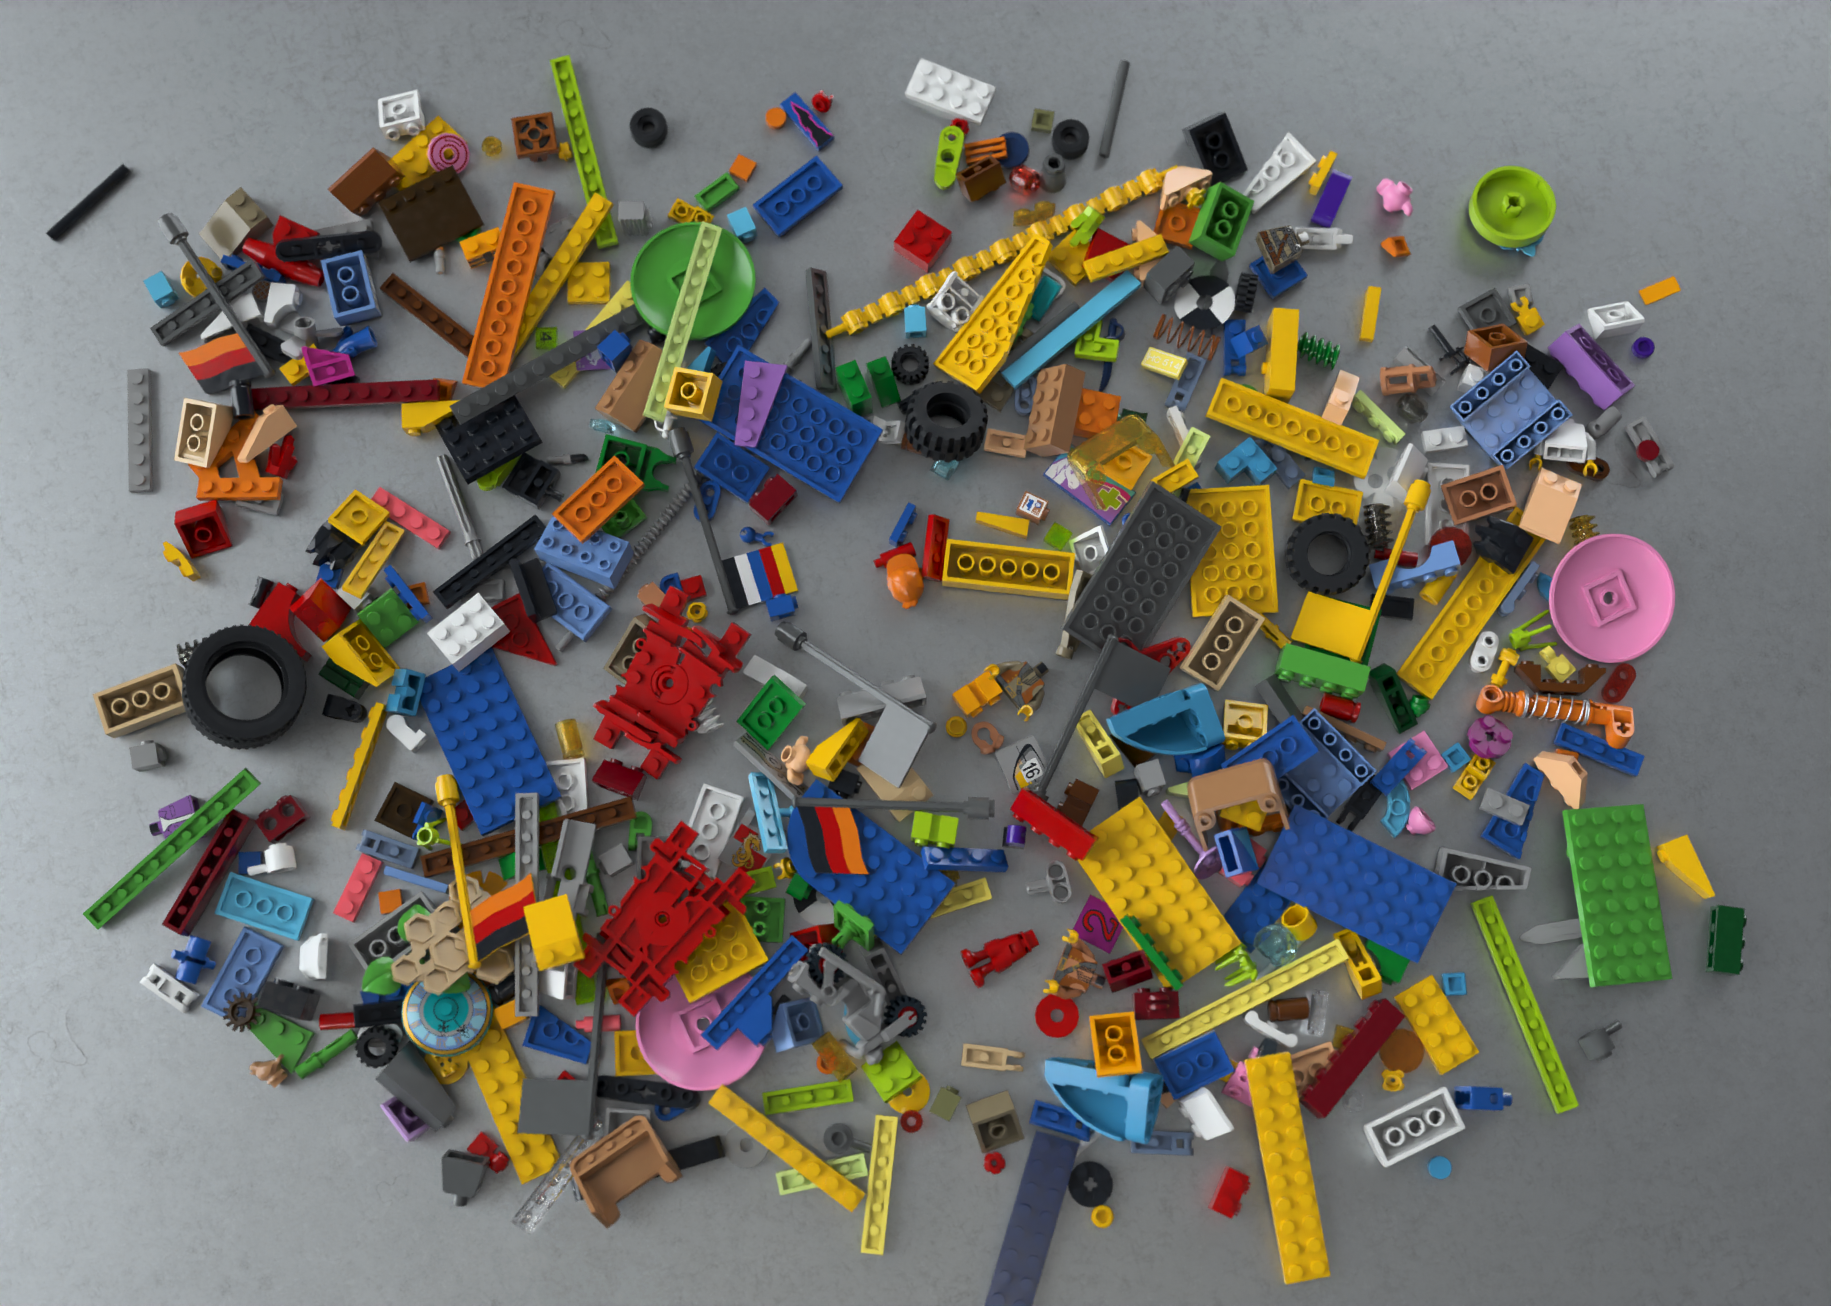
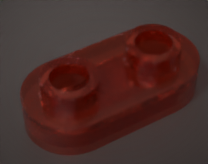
M1623 663L1614 668L1601 690L1602 698L1607 703L1615 704L1625 697L1636 678L1634 667ZM1620 672L1626 675L1625 679L1620 677ZM1609 690H1613L1615 692L1614 697L1610 696Z

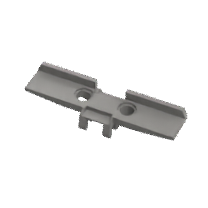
M565 819L552 874L547 873L546 875L548 881L543 901L553 898L556 881H560L558 896L568 895L576 923L577 914L588 917L589 910L585 908L588 893L593 894L594 886L585 883L596 824ZM569 868L576 870V876L572 880H567L565 877V871ZM533 954L532 967L538 968L535 954ZM565 965L550 970L564 973Z

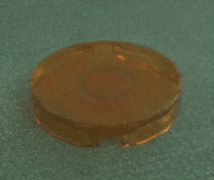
M1395 1029L1379 1049V1058L1390 1071L1400 1069L1404 1073H1410L1418 1068L1424 1056L1423 1043L1419 1036L1406 1029Z

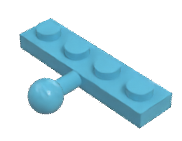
M751 772L748 778L764 853H785L788 848L781 817H788L790 819L794 808L792 805L789 808H779L774 783L762 772Z

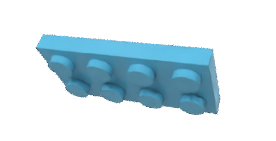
M230 872L214 914L299 941L314 899Z

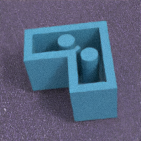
M1249 437L1219 460L1214 469L1227 484L1244 472L1254 485L1257 486L1262 485L1274 476L1278 468L1255 441Z

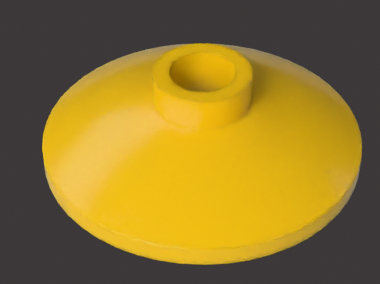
M921 1073L922 1079L910 1086L912 1089L910 1096H906L902 1092L888 1102L894 1110L902 1114H913L920 1111L927 1104L930 1096V1087L927 1079Z

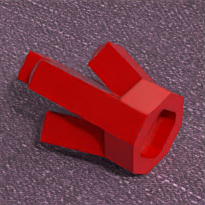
M291 435L284 436L281 447L277 443L270 446L265 472L283 479L288 478L291 469L298 462L296 456H292L295 448L293 446L295 439Z

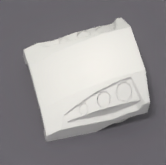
M952 271L934 299L927 305L929 314L940 324L952 331L958 332L980 305L984 296L976 293L957 275L956 271Z
M328 933L310 936L300 947L299 970L308 981L326 980Z

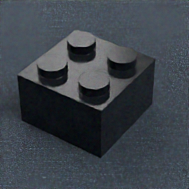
M275 978L274 982L266 981L257 1007L298 1020L312 1021L320 995L314 994L315 989L296 985L294 988V983Z

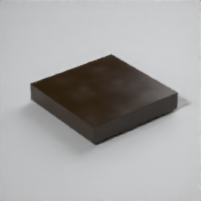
M394 782L374 821L412 839V835L418 826L413 821L421 802L432 806L434 800Z

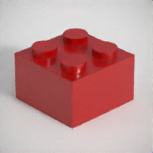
M917 209L894 240V251L928 273L952 241V231Z

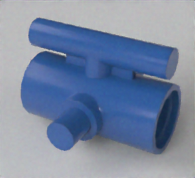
M190 935L185 950H173L171 958L178 960L180 963L175 978L196 984L201 969L213 970L216 962L206 957L212 942Z

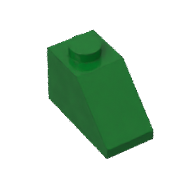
M886 356L866 363V370L881 408L900 402V394Z

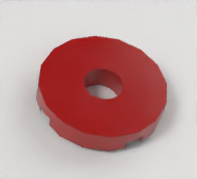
M1049 994L1036 1006V1024L1040 1031L1049 1037H1065L1072 1033L1078 1024V1007L1071 998L1063 999ZM1055 1009L1063 1013V1019L1060 1022H1054L1051 1019V1012Z

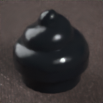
M651 326L648 327L647 334L651 344L666 340V335L661 334Z

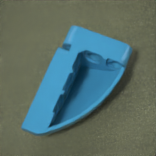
M1203 683L1194 684L1173 693H1166L1106 719L1113 736L1140 750L1156 754L1183 755L1197 753L1225 741L1222 726L1209 692Z
M1063 1057L1046 1059L1045 1078L1062 1104L1075 1117L1096 1132L1111 1139L1148 1144L1159 1112L1163 1089L1162 1075L1144 1072L1142 1069V1073L1097 1078L1094 1060Z

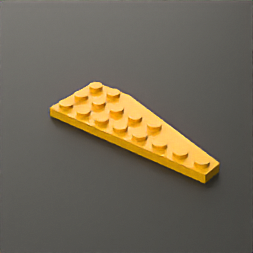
M1037 234L1031 238L972 313L969 320L961 327L933 364L936 368L978 394L984 390L1006 362L1053 248L1050 241Z

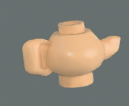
M800 736L794 746H786L781 754V760L785 762V767L788 769V781L798 786L803 783V772L810 770L805 763L811 755L810 749L806 746L808 742L807 736Z

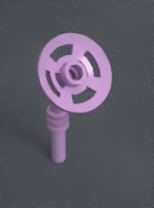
M1169 800L1163 801L1161 806L1175 823L1174 827L1177 828L1176 830L1187 839L1199 854V860L1194 868V875L1197 879H1206L1212 876L1223 866L1217 846L1204 852L1202 844L1191 832V827L1188 826L1189 824L1186 820L1180 817Z

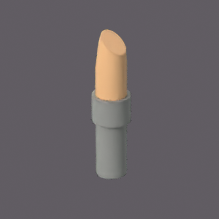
M442 246L434 251L436 273L438 275L445 273V252Z

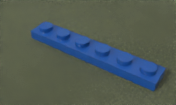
M792 935L706 1028L701 1036L718 1051L738 1029L737 1026L776 988L789 973L792 966L800 961L809 950Z

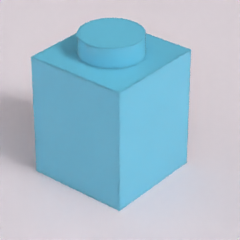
M746 207L727 215L734 235L741 242L748 243L757 236L756 227Z
M162 271L143 281L154 302L160 308L169 307L176 300L180 299L169 278Z
M910 305L908 308H904L906 339L927 337L925 307Z

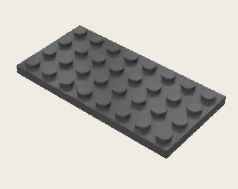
M1150 481L1060 629L1100 654L1109 634H1113L1118 638L1128 639L1138 650L1147 648L1220 531L1221 526L1154 481Z

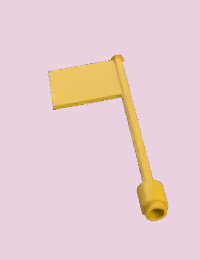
M1416 479L1409 487L1404 500V505L1407 506V513L1370 610L1308 591L1290 639L1348 657L1352 662L1362 663V656L1415 515L1419 511H1424L1429 499L1431 485L1428 482Z

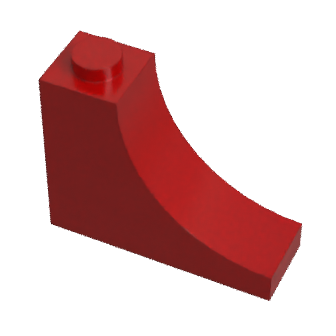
M278 582L249 625L255 627L257 625L260 628L265 627L267 630L274 631L277 635L280 634L283 639H286L289 644L293 645V649L297 650V654L301 659L308 662L312 655L303 648L297 638L294 626L295 614L289 608L301 596L297 594L298 589L291 584L283 585Z

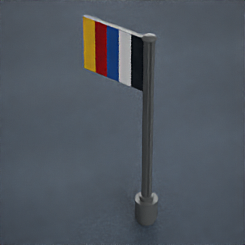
M685 427L670 430L668 440L675 458L682 460L726 602L727 614L734 615L740 608L764 602L767 596H769V599H774V596L785 593L787 595L797 592V585L783 542L721 560L690 460L694 449L689 432L685 430Z

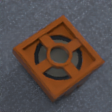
M552 112L511 118L518 159L530 158V161L536 163L538 158L547 161L549 158L548 154L559 153Z

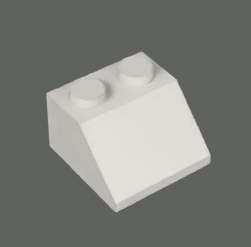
M1409 443L1400 455L1384 493L1402 501L1405 500L1409 487L1414 483V480H1423L1428 471V468L1425 467L1428 459L1413 444Z
M1201 1087L1177 1099L1180 1107H1178L1180 1113L1185 1119H1190L1193 1124L1190 1128L1197 1137L1201 1136L1207 1141L1234 1129L1210 1090Z

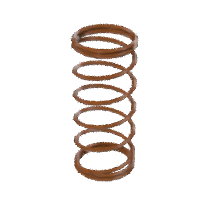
M1163 313L1156 327L1153 338L1157 340L1160 339L1163 333L1165 332L1166 328L1168 327L1169 323L1171 322L1166 340L1167 344H1169L1173 340L1179 328L1181 327L1177 341V348H1180L1183 345L1189 333L1191 332L1187 349L1188 352H1191L1202 335V339L1198 350L1199 357L1202 356V354L1208 347L1209 343L1213 339L1210 353L1207 358V361L1210 362L1214 356V353L1217 349L1221 337L1217 336L1215 340V334L1212 335V337L1210 338V340L1208 341L1205 348L1200 354L1205 335V330H1203L1200 333V335L1198 336L1195 343L1190 349V344L1195 328L1193 325L1186 334L1181 344L1179 345L1184 326V321L1180 323L1172 338L1169 340L1174 320L1173 317L1170 318L1162 333L1158 337L1167 316Z

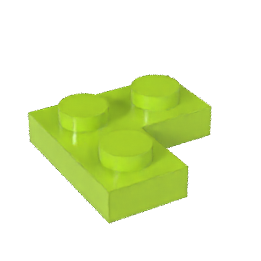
M1100 320L1077 339L1074 353L1075 358L1117 362L1120 340L1100 338L1103 321Z

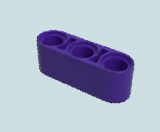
M1333 169L1310 222L1324 228L1331 227L1352 180V176Z

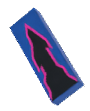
M796 92L780 103V108L818 151L834 140V135Z

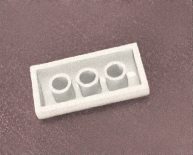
M1445 1086L1363 1126L1374 1154L1384 1167L1390 1166L1466 1128Z

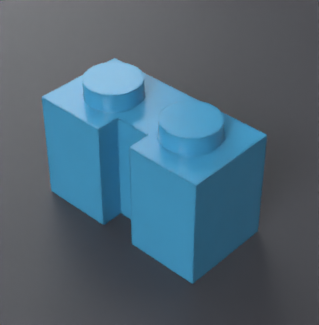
M395 669L391 686L396 687L394 694H389L385 711L403 716H416L426 674L409 669Z

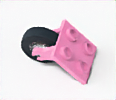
M1265 1038L1259 1048L1253 1047L1248 1059L1276 1054L1277 1042ZM1240 1061L1221 1093L1253 1107L1245 1063Z

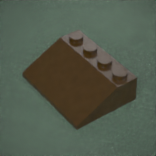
M453 165L378 202L410 262L484 226Z

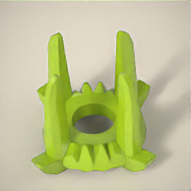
M1243 943L1215 961V965L1219 964L1215 971L1237 961L1241 963L1239 965L1240 969L1224 978V980L1232 979L1224 984L1226 987L1234 986L1250 978L1254 982L1258 976L1257 964L1252 962L1245 950L1247 947Z

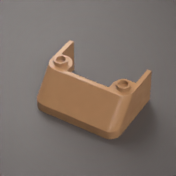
M1257 759L1195 776L1188 781L1187 792L1192 815L1204 852L1208 851V835L1206 830L1213 828L1216 824L1214 811L1257 800L1260 809L1267 813L1280 811L1285 830L1290 829L1288 812L1272 763L1267 759Z

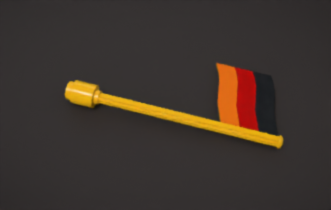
M445 774L436 778V795L438 805L443 806L446 812L469 957L468 967L470 969H477L481 966V961L495 951L529 934L523 907L537 902L532 874L530 873L517 884L490 896L471 910L455 812L456 803L460 801L458 785L454 775Z

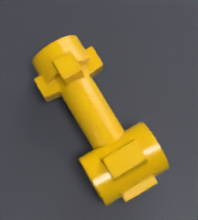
M1509 647L1507 649L1502 648L1498 656L1502 663L1497 674L1493 673L1491 675V685L1502 689L1507 684L1508 679L1505 678L1510 665H1516L1520 656L1515 650Z

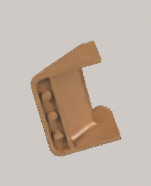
M641 1115L633 1117L577 1155L570 1164V1171L591 1214L606 1228L612 1226L620 1217L617 1203L656 1176L660 1175L667 1183H673L683 1177L677 1164L649 1121Z

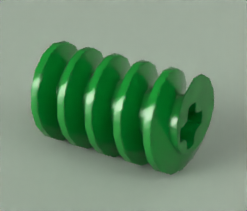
M1306 331L1297 343V352L1300 351V358L1302 359L1308 354L1309 362L1315 357L1316 365L1323 360V367L1326 368L1331 363V370H1333L1340 354V344H1336L1332 348V341H1328L1324 345V338H1320L1316 342V335H1313L1308 339L1309 333Z

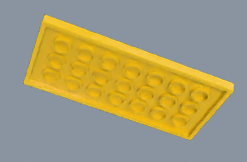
M1141 796L1090 830L1099 839L1083 861L1078 859V862L1121 923L1120 919L1126 914H1129L1130 917L1134 915L1142 926L1139 928L1144 935L1149 933L1156 942L1153 945L1158 952L1162 950L1170 961L1167 964L1171 969L1176 968L1184 977L1181 980L1182 982H1185L1242 943ZM1121 923V925L1126 930V932L1128 933L1136 947L1139 949V951L1142 950L1137 941ZM1146 954L1150 967L1163 986L1172 987Z

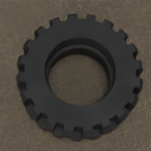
M936 381L933 385L932 383L924 385V389L922 387L919 388L909 401L904 427L909 443H913L912 447L917 452L921 451L922 456L926 458L929 456L933 458V461L937 462L944 460V463H951L952 460L956 462L961 461L964 457L969 458L974 452L978 451L981 443H983L988 415L986 405L983 404V400L979 395H975L976 392L974 390L965 388L966 386L961 383L959 385L954 384V381H947V383ZM938 415L950 416L958 420L962 426L946 428L937 425L930 418Z
M1322 513L1303 521L1293 530L1285 550V556L1287 557V562L1285 563L1291 572L1290 576L1292 579H1295L1298 582L1297 585L1302 589L1305 588L1309 592L1323 596L1340 594L1355 587L1359 580L1365 576V570L1370 564L1369 553H1371V549L1367 545L1368 538L1366 535H1363L1362 528L1358 524L1355 525L1349 517L1345 518L1337 513ZM1320 535H1334L1341 539L1346 546V564L1335 574L1324 575L1318 573L1311 567L1308 561L1309 545Z

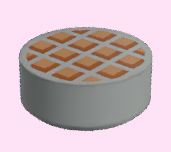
M262 280L253 286L252 294L259 302H267L270 283Z

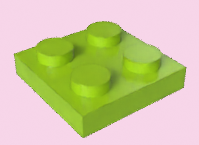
M895 1041L882 1051L883 1057L877 1064L869 1065L866 1062L861 1065V1068L885 1103H888L922 1079V1076L898 1041Z

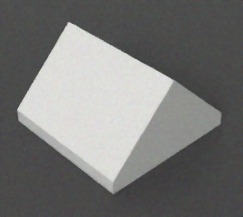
M1628 301L1590 308L1587 311L1595 340L1634 333L1645 323V318Z
M1103 525L1069 541L1072 553H1075L1077 569L1093 575L1109 549Z

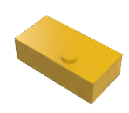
M1273 308L1267 322L1266 340L1268 344L1266 345L1265 362H1262L1261 374H1265L1263 394L1289 403L1295 391L1299 309Z

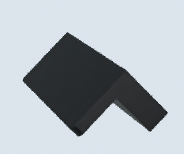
M517 558L510 560L509 564L527 617L535 624L556 615L557 609L540 560L534 558L523 564Z

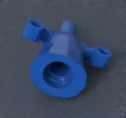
M347 325L343 328L342 338L337 342L335 349L330 352L348 354L351 358H354L357 354L378 347V344L370 326L353 334L352 328Z

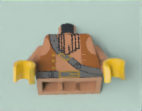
M1067 929L1070 933L1069 938L1062 936V940L1070 944L1065 946L1052 980H1045L1050 988L1043 989L1044 993H1052L1063 999L1075 998L1085 994L1089 985L1102 989L1106 977L1094 973L1098 962L1095 961V956L1089 947L1078 937L1077 931Z

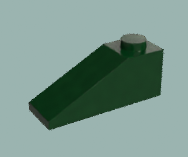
M1383 663L1370 670L1368 677L1370 685L1397 733L1401 734L1417 725V720L1395 669Z

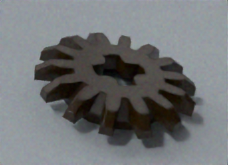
M241 992V998L234 994L233 998L235 1001L228 1000L229 1008L223 1009V1011L228 1012V1015L223 1016V1020H230L226 1024L227 1027L234 1024L233 1031L240 1027V1032H244L245 1025L248 1030H251L250 1022L258 1023L254 1016H261V1013L256 1012L260 1008L257 1007L258 1005L255 1006L258 998L255 997L251 1001V993L248 994L247 998L244 992ZM240 1007L244 1009L247 1007L246 1017H238Z

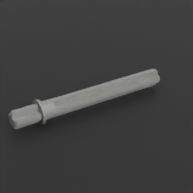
M444 454L437 457V462L466 541L464 544L469 548L472 559L475 560L483 554L480 545L481 538L477 536L449 457Z

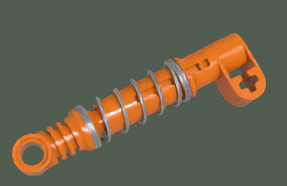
M1495 685L1484 686L1476 700V708L1483 714L1506 711V713H1514L1520 718L1536 716L1538 720L1544 717L1548 718L1549 721L1559 719L1561 723L1569 720L1573 724L1579 722L1583 726L1591 723L1605 725L1606 741L1615 749L1625 748L1634 734L1633 709L1628 706L1597 703L1588 698L1574 700L1573 696L1570 699L1562 698L1561 695L1558 698L1550 697L1549 693L1547 696H1542L1536 692L1535 695L1530 697L1527 690H1519L1514 693L1510 691L1502 692Z

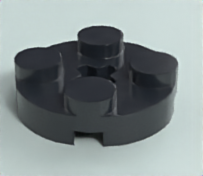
M1086 1161L1077 1165L1072 1170L1068 1182V1190L1078 1204L1093 1208L1104 1204L1110 1197L1113 1190V1180L1110 1172L1103 1165L1093 1161ZM1089 1178H1093V1182L1097 1183L1096 1187L1092 1188V1191H1088V1187L1084 1186V1182H1087Z

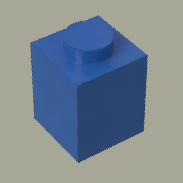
M1260 325L1230 339L1238 358L1248 355L1268 344Z

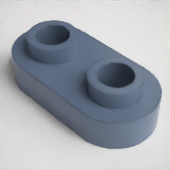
M1034 376L1024 382L1030 385L1029 388L1025 389L1021 385L1015 390L1014 409L1021 416H1028L1032 411L1033 396L1037 386ZM1026 403L1029 407L1023 409L1021 404Z

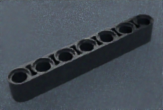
M720 1135L667 1150L680 1170L725 1157ZM571 1179L570 1182L575 1201L584 1200L575 1179Z

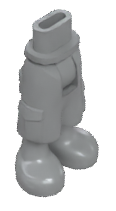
M570 214L565 219L561 218L559 222L552 224L546 230L541 249L542 254L539 256L534 276L537 280L544 273L546 263L553 259L578 220L574 215Z

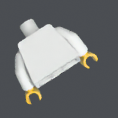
M1569 418L1535 446L1533 452L1535 457L1529 462L1530 470H1532L1534 463L1540 464L1538 472H1540L1543 468L1541 456L1547 460L1585 463V460H1587V464L1583 469V475L1586 477L1587 468H1591L1594 471L1593 476H1595L1598 469L1597 465L1594 464V460H1596V442L1589 433L1585 432L1583 424H1577L1574 419Z

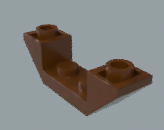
M1521 661V664L1514 667V673L1534 693L1580 696L1606 673V668H1599L1598 664L1585 665L1584 668L1578 671V684L1576 680H1565L1564 683H1556L1555 679H1543L1541 682V665L1534 664V661Z

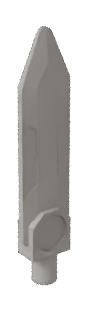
M1577 918L1536 925L1520 935L1519 938L1522 941L1540 945L1582 938L1580 920Z

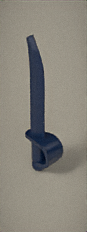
M1111 318L1108 336L1103 338L1122 341L1125 337V330L1120 323H1117L1116 318ZM1117 328H1120L1122 331L1116 336ZM1104 361L1099 392H1103L1108 385L1113 362Z

